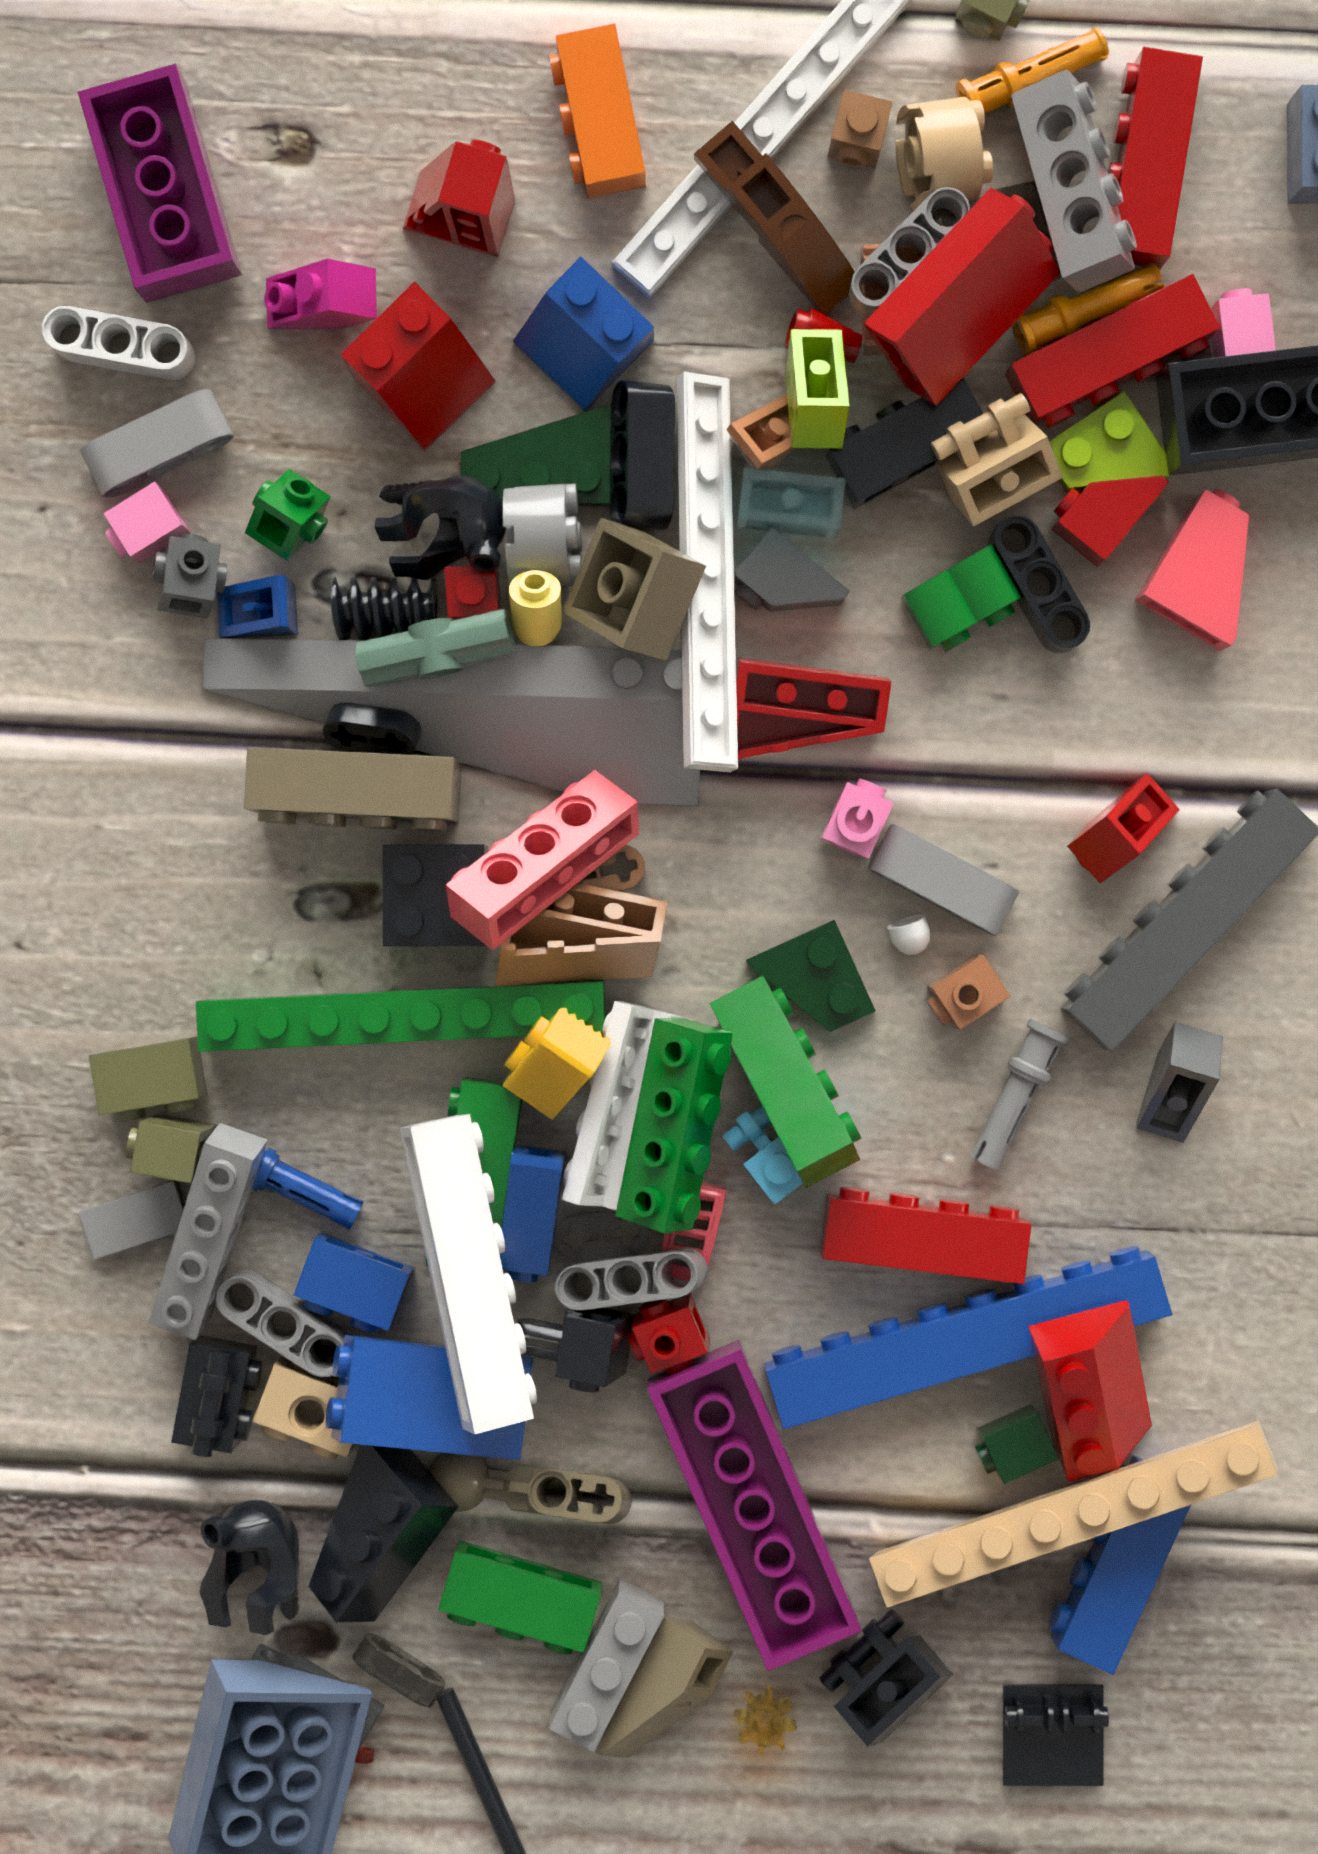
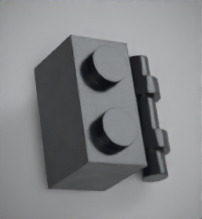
M199 1335L197 1340H192L189 1343L171 1443L192 1446L191 1453L193 1455L211 1457L213 1450L231 1454L238 1446L240 1440L247 1441L253 1419V1411L246 1410L249 1390H257L262 1371V1361L255 1360L256 1345Z
M890 1609L879 1621L872 1619L862 1629L864 1635L847 1651L841 1649L830 1659L831 1666L819 1677L821 1683L832 1693L844 1681L851 1688L834 1707L867 1747L882 1743L954 1675L920 1635L906 1637L898 1645L894 1642L892 1636L905 1623L893 1609ZM878 1651L884 1659L865 1676L860 1666Z

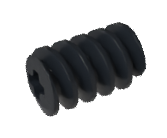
M334 577L331 611L332 622L338 639L348 640L353 627L359 640L367 641L371 636L373 627L378 638L391 635L393 628H395L397 633L408 631V627L413 624L437 619V579L432 578L427 592H422L417 578H411L407 592H401L397 578H391L387 591L381 592L377 578L371 577L367 591L361 592L356 577H351L346 592H341L337 579Z

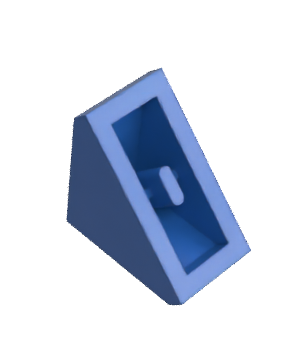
M275 575L225 586L223 594L217 593L219 638L298 635L296 586L285 575Z

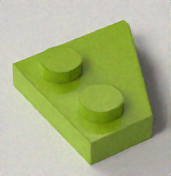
M1125 391L1049 441L1063 477L1058 481L1065 491H1070L1072 488L1075 490L1084 489L1090 482L1160 475L1168 479L1173 476L1168 475L1165 451Z

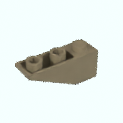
M664 1616L595 1752L600 1756H632L711 1697L734 1651L692 1620Z

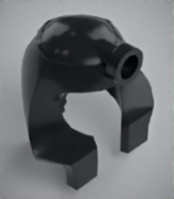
M461 475L441 480H426L424 482L404 483L402 485L390 484L383 487L379 497L388 503L402 505V513L391 518H376L374 527L380 541H409L417 537L424 519L433 513L438 514L439 517L437 534L422 555L389 556V564L394 577L429 580L441 572L444 567L464 557H467L472 568L480 572H493L499 568L501 555L497 551V547L503 541L506 527H503V502L493 488H490L476 478Z
M247 1500L230 1507L221 1517L215 1515L202 1522V1538L210 1548L215 1549L210 1566L200 1586V1596L206 1609L208 1624L220 1627L231 1625L226 1595L227 1590L242 1572L253 1566H262L268 1572V1576L265 1582L255 1591L248 1594L246 1610L250 1632L262 1635L274 1632L272 1617L275 1605L280 1604V1610L285 1618L288 1620L293 1619L299 1611V1598L297 1596L299 1536L293 1521L282 1511V1508L266 1500Z

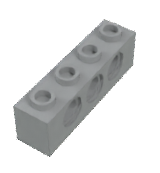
M1065 69L1011 94L1062 278L1080 293L1134 270L1135 266L1130 251L1137 248V243L1129 222L1126 219L1121 221L1117 205L1123 203V194L1113 173L1108 174L1104 159L1110 156V149L1101 128L1094 127L1091 113L1097 111V105L1089 84L1086 81L1080 84L1070 71ZM1073 126L1070 134L1064 140L1057 142L1059 133L1066 127ZM1082 171H1086L1082 182L1075 187L1069 188L1073 177ZM1099 217L1097 226L1091 232L1082 234L1085 224L1090 219Z
M219 1123L205 1141L148 1324L193 1340H197L212 1316L216 1304V1293L223 1282L268 1139Z

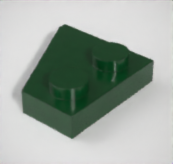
M835 920L746 959L749 967L759 975L764 976L775 988L781 987L786 997L830 1032L876 1012Z

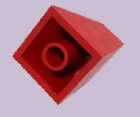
M415 281L340 354L356 383L424 451L496 382L453 320Z

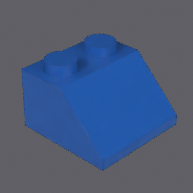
M580 256L544 294L513 340V343L586 412L654 341V326Z

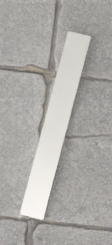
M842 0L735 121L738 128L762 156L767 153L773 160L912 0ZM697 165L612 261V267L650 299L729 210L732 204L701 167Z
M683 372L677 377L680 552L706 565L681 625L684 768L732 772L738 769L731 437L726 430L731 424L730 379Z

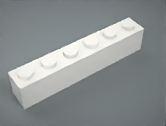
M470 1114L455 1115L401 1127L399 1129L462 1429L478 1434L534 1419L531 1405L536 1404L537 1394L531 1375L529 1373L525 1374L521 1354L526 1353V1341L520 1324H514L510 1304L515 1303L516 1300L515 1289L509 1273L503 1274L499 1254L504 1253L505 1242L500 1225L493 1223L489 1203L494 1202V1189L489 1174L487 1172L482 1173L478 1153L483 1152L484 1143L480 1127L477 1122H471Z

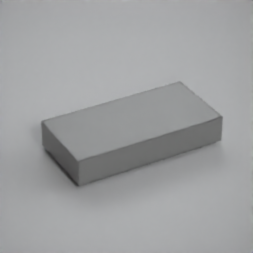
M173 1180L79 1211L78 1214L93 1260L176 1233L185 1203L178 1182Z

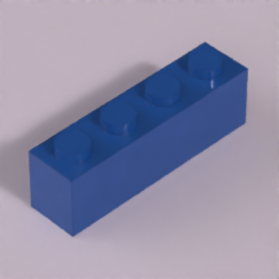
M1133 1455L1129 1465L1143 1459ZM1191 1505L1091 1538L1094 1539V1542L1087 1557L1080 1556L1073 1567L1070 1576V1584L1073 1585L1067 1601L1066 1603L1059 1602L1049 1622V1630L1052 1631L1051 1638L1059 1651L1114 1675Z

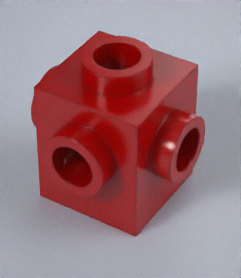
M691 1293L670 1301L668 1299L649 1301L639 1307L640 1312L635 1314L632 1325L633 1331L628 1333V1339L637 1361L645 1360L651 1374L664 1369L667 1374L679 1372L692 1365L694 1362L693 1358L708 1353L710 1337Z

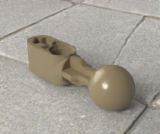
M440 1453L429 1467V1472L459 1506L455 1512L471 1510L484 1499L505 1501L508 1507L514 1511L602 1524H615L627 1516L632 1503L631 1494L627 1486L617 1479L606 1476L519 1464L510 1471L489 1468L482 1456ZM560 1479L566 1487V1497L559 1506L553 1508L548 1504L545 1492L547 1486L553 1480ZM583 1492L599 1495L606 1492L608 1495L614 1496L613 1506H605L603 1509L600 1505L582 1502Z

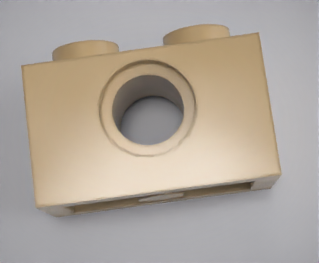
M281 1356L273 1366L252 1422L263 1425L262 1432L275 1439L290 1441L291 1437L310 1443L309 1449L312 1452L329 1459H337L338 1455L348 1457L354 1444L340 1443L331 1437L332 1429L326 1428L328 1401L330 1397L336 1398L339 1378L334 1376L317 1377ZM305 1400L317 1401L324 1409V1420L320 1422L306 1420L300 1412V1403Z

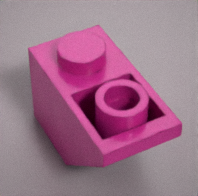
M327 258L266 278L264 302L267 309V328L274 330L347 328L377 319L376 268Z

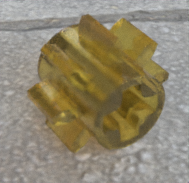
M767 1686L765 1694L754 1696L750 1691H746V1710H734V1721L740 1724H747L738 1733L740 1743H745L751 1739L757 1744L759 1755L764 1753L765 1747L775 1744L779 1749L784 1750L783 1736L785 1731L793 1732L797 1729L795 1719L783 1716L792 1708L791 1699L787 1697L778 1701L773 1697L771 1686ZM763 1713H770L773 1719L768 1721L767 1727L758 1726L757 1721H761Z

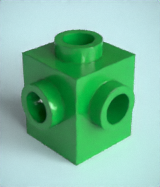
M288 469L274 483L267 480L256 493L252 502L255 508L245 534L287 561L306 541L314 544L321 536L328 523V519L323 514L331 496L313 485L309 480Z

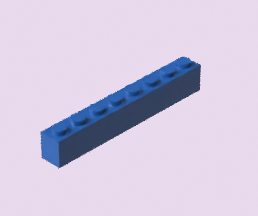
M1138 1246L1127 1247L1110 1253L1111 1261L1091 1266L1089 1260L1075 1262L1062 1267V1275L1043 1280L1042 1275H1032L1025 1277L1024 1284L1013 1283L1014 1289L995 1295L994 1289H985L971 1293L964 1297L966 1303L947 1309L945 1303H938L923 1307L916 1311L918 1318L899 1323L897 1317L878 1320L868 1325L870 1332L850 1337L848 1331L834 1333L820 1339L821 1346L802 1351L800 1345L780 1349L772 1353L773 1360L765 1362L764 1365L782 1428L784 1430L1032 1357L1034 1352L1028 1328L1030 1325L1127 1300L1130 1305L1133 1326L1171 1316L1173 1314L1156 1257L1146 1250L1140 1252Z

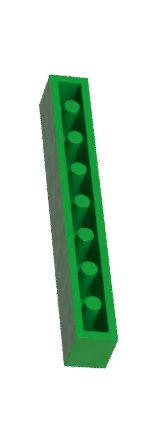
M604 980L196 1001L198 1052L522 1037L528 1035L541 1016L550 1021L560 1008H567L568 1014H575L577 1020H584L585 1026H592L594 1032L600 1031L602 1033L603 1024L606 1019Z

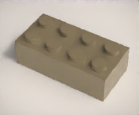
M247 747L244 809L258 813V821L271 824L296 825V815L309 816V823L316 824V826L346 827V818H360V826L372 829L395 830L396 821L403 820L412 821L411 828L417 831L446 832L447 823H459L462 763L454 757Z

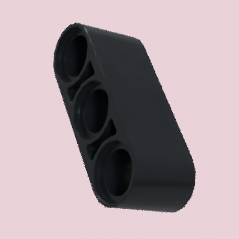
M620 380L616 383L613 390L610 429V517L613 522L631 528L666 530L671 522L674 508L675 395L670 385Z
M1011 515L1004 518L992 531L988 546L992 544L1021 595L1017 602L1041 644L1047 650L1054 653L1071 651L1086 639L1090 631V620L1087 612L1037 525L1024 515ZM1008 529L1019 531L1026 541L1025 550L1020 553L1008 551L1003 546L1001 540L1002 532ZM1030 573H1041L1048 578L1051 585L1048 596L1037 597L1028 590L1027 577ZM1065 616L1074 623L1075 635L1072 640L1063 641L1054 635L1052 630L1054 617Z

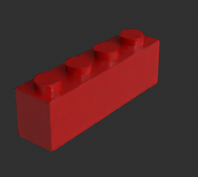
M1143 46L1135 62H1127L1124 70L1121 94L1129 96L1126 113H1118L1113 133V143L1121 144L1118 163H1110L1108 174L1113 173L1123 194L1124 201L1118 204L1117 207L1121 221L1126 219L1134 233L1137 248L1130 252L1134 265L1145 267L1149 263H1154L1158 269H1161L1171 255L1203 56Z
M1191 274L1011 363L1005 376L1015 396L1022 393L1026 398L1030 412L1025 415L1035 425L1045 421L1047 427L1051 428L1074 416L1075 412L1072 407L1088 399L1095 406L1117 395L1120 392L1118 384L1132 377H1135L1138 384L1158 375L1164 368L1163 362L1179 354L1182 360L1186 361L1211 347L1208 340L1220 329V326L1194 274Z
M840 1187L839 1195L827 1193L820 1254L823 1259L1018 1284L1025 1283L1032 1224L1025 1218L1019 1217V1209L990 1205L989 1214L969 1211L970 1203L940 1199L939 1207L919 1205L920 1197L901 1193H890L889 1201L869 1199V1190L853 1187Z

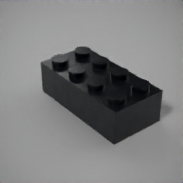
M1318 345L1168 363L1155 377L1168 475L1318 458Z

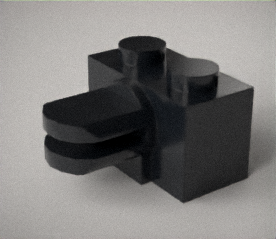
M608 1308L581 1311L568 1309L565 1311L563 1325L532 1318H520L517 1320L525 1335L559 1342L558 1344L525 1338L526 1353L524 1355L557 1361L555 1377L570 1380L569 1387L574 1390L596 1393L599 1392L600 1387H606L626 1374L631 1347L628 1333L633 1331L632 1325L635 1317L633 1313Z

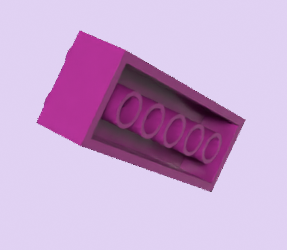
M737 1340L694 1358L692 1365L679 1372L667 1374L664 1371L648 1378L647 1390L766 1669L770 1671L857 1634L862 1630L854 1606L741 1342Z

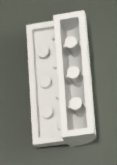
M614 1001L612 1011L607 1015L602 1030L603 1038L609 1037L611 1045L595 1072L589 1078L591 1091L586 1109L581 1113L577 1122L576 1134L578 1140L573 1159L569 1161L564 1171L563 1184L565 1189L562 1200L582 1206H603L616 1211L655 1018H684L692 1021V1019L629 1002Z

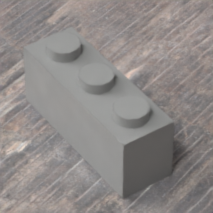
M619 1578L588 1638L584 1653H580L551 1709L550 1730L592 1752L595 1751L664 1617V1600Z

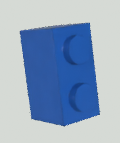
M320 1233L314 1238L293 1296L304 1299L302 1306L315 1313L330 1316L332 1311H336L350 1316V1324L363 1331L378 1333L379 1328L388 1331L394 1323L414 1267Z

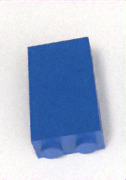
M345 1335L344 1345L336 1347L333 1359V1376L339 1377L336 1398L330 1397L326 1410V1428L332 1429L331 1437L340 1443L512 1460L521 1459L525 1421L478 1434L462 1429L444 1345ZM521 1354L524 1373L531 1375L533 1358Z

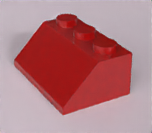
M1127 1300L1028 1326L1053 1446L1068 1482L1118 1469L1152 1426L1132 1315Z

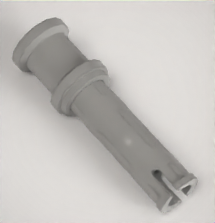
M1032 1019L1027 1024L1030 1031L1017 1057H1011L1008 1062L1010 1065L1008 1070L1012 1072L1006 1082L1007 1084L984 1127L985 1129L979 1141H977L973 1152L970 1154L971 1158L997 1171L1001 1167L1006 1152L1039 1086L1044 1087L1046 1083H1049L1052 1077L1049 1070L1061 1046L1068 1045L1071 1039Z

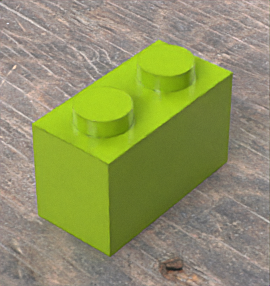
M791 329L785 368L792 448H842L850 406L842 330Z

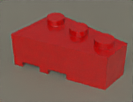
M474 139L471 140L470 145L455 141L420 171L403 229L498 257L515 203L507 156L500 154L501 149L486 141Z

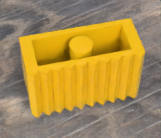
M560 1008L550 1021L541 1016L526 1036L524 1042L521 1040L506 1060L504 1066L510 1069L511 1072L502 1086L553 1120L563 1107L566 1106L568 1101L574 1097L576 1092L591 1078L611 1045L609 1037L602 1038L601 1032H594L592 1026H585L584 1020H577L575 1014H568L567 1008Z

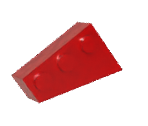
M739 657L736 673L738 760L819 743L825 744L883 733L885 731L892 681L888 677Z

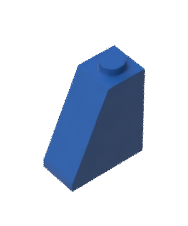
M517 1144L511 1153L502 1226L505 1251L499 1255L502 1269L508 1271L512 1280L537 1282L538 1275L548 1276L566 1151Z

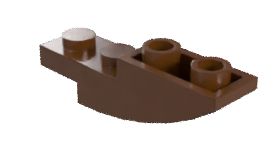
M731 121L694 153V160L759 235L758 242L816 310L827 315L848 297L855 271L818 217L767 153L762 156L738 126Z

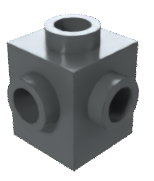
M195 534L169 537L165 553L156 552L153 563L151 582L160 583L158 611L208 619L214 603L215 593L223 594L226 583L227 564L219 563L221 544L209 543L206 538Z

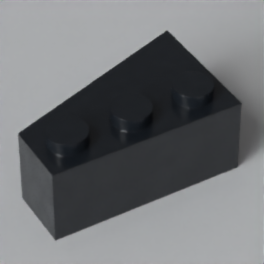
M360 1445L308 1585L336 1623L374 1622L459 1507L412 1450Z

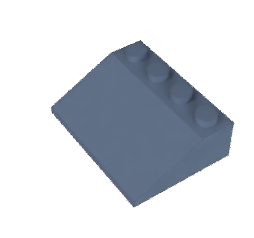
M211 1659L168 1836L173 1853L331 1854L372 1697L370 1689L262 1660Z

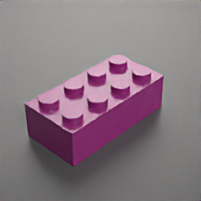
M176 63L78 91L77 93L133 286L143 300L148 303L242 276L189 89Z

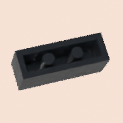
M963 377L937 406L922 397L906 406L902 400H898L877 412L875 416L878 421L863 430H860L858 424L846 428L843 447L829 448L826 459L852 507L856 509L935 466V462L939 459L931 447V442L946 435V428L959 421L966 424L982 415L983 412Z

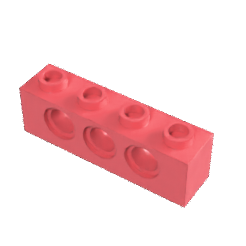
M596 770L592 771L581 781L572 783L559 798L543 810L533 813L524 825L506 839L498 840L493 844L489 852L471 866L459 870L453 876L451 881L446 884L450 917L493 951L639 835L638 801Z

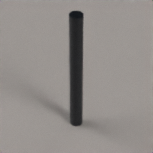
M447 1688L439 1692L435 1698L504 1854H526L454 1688Z

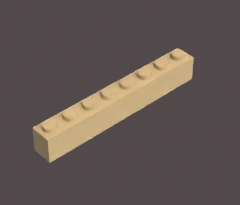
M1259 1421L880 1550L872 1555L869 1560L886 1608L1272 1478L1278 1475V1468Z

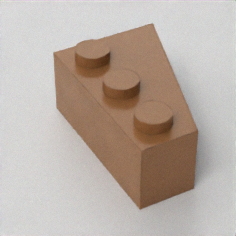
M577 883L501 944L495 986L653 977L668 901Z

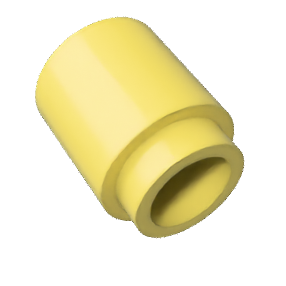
M539 570L523 572L516 576L509 586L512 629L523 643L529 646H544L556 638L557 633L562 627L561 586L558 579L548 572Z

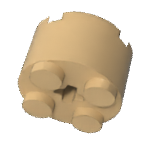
M957 97L903 105L899 109L896 125L905 124V139L895 140V151L903 193L905 197L915 196L916 198L910 205L911 208L915 210L931 193L944 187L959 190L966 196L969 202L976 201L981 193L982 184L989 183L993 179L991 154L989 151H983L981 131H983L985 126V114L981 101H969L966 97Z

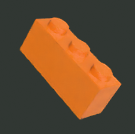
M615 23L556 35L557 53L549 55L554 86L564 84L567 103L559 104L564 135L574 133L578 152L569 153L574 184L584 183L587 199L646 187V172Z

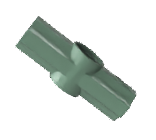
M505 609L494 610L454 621L453 618L426 620L409 626L406 632L355 643L357 667L366 687H376L381 684L394 683L416 676L419 679L442 677L463 670L464 665L516 654L513 629Z

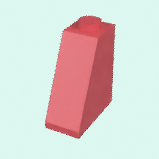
M1205 489L1193 500L1135 601L1221 651L1231 646L1237 637L1249 514L1239 509L1241 504L1232 495L1215 489L1213 492Z

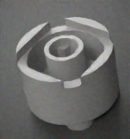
M576 483L521 486L503 490V527H506L507 544H505V557L509 585L519 574L539 570L555 576L561 587L573 586L582 565L581 556H573V552H582L581 523L577 522L576 517H570V514H578Z

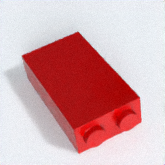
M990 188L863 323L904 387L935 406L941 402L1061 273L1051 254L1054 250L1052 243L1037 229L1033 221L1036 214L1029 203L1016 194L1008 197Z

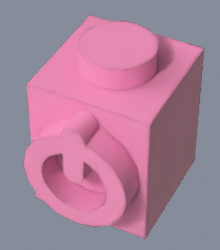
M859 778L856 786L849 782L844 784L819 840L861 859H869L894 804L884 799L887 790Z

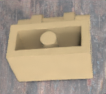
M1022 393L1006 402L1000 398L987 406L986 413L966 424L959 421L946 428V435L931 442V447L939 459L935 463L951 502L973 527L1063 478L1048 437L1025 415L1030 412V407Z

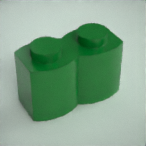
M991 544L903 594L901 599L929 649L931 650L941 644L943 650L947 652L972 638L967 629L978 622L985 620L988 627H991L1016 613L1011 604L1020 599L1021 595Z

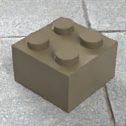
M601 518L562 613L623 649L667 661L706 565L643 531Z

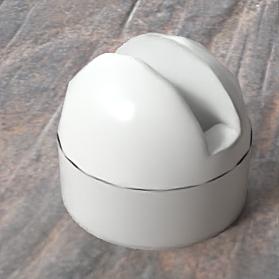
M923 914L900 919L887 927L894 947L907 955L919 954L926 949L930 941V928L926 916Z

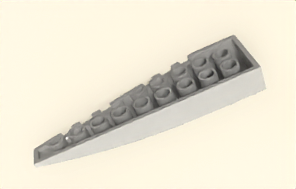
M204 639L202 687L204 690L324 724L330 710L339 703H353L400 710L412 715L422 728L415 748L416 751L434 756L454 757L462 764L564 792L572 783L581 781L592 771L596 770L638 801V804L699 806L700 770L684 768L682 650H671L667 661L623 648L515 644L516 654L464 665L463 670L454 674L430 679H419L416 676L394 683L381 684L376 687H366L358 671L355 657V643L363 642L360 640Z

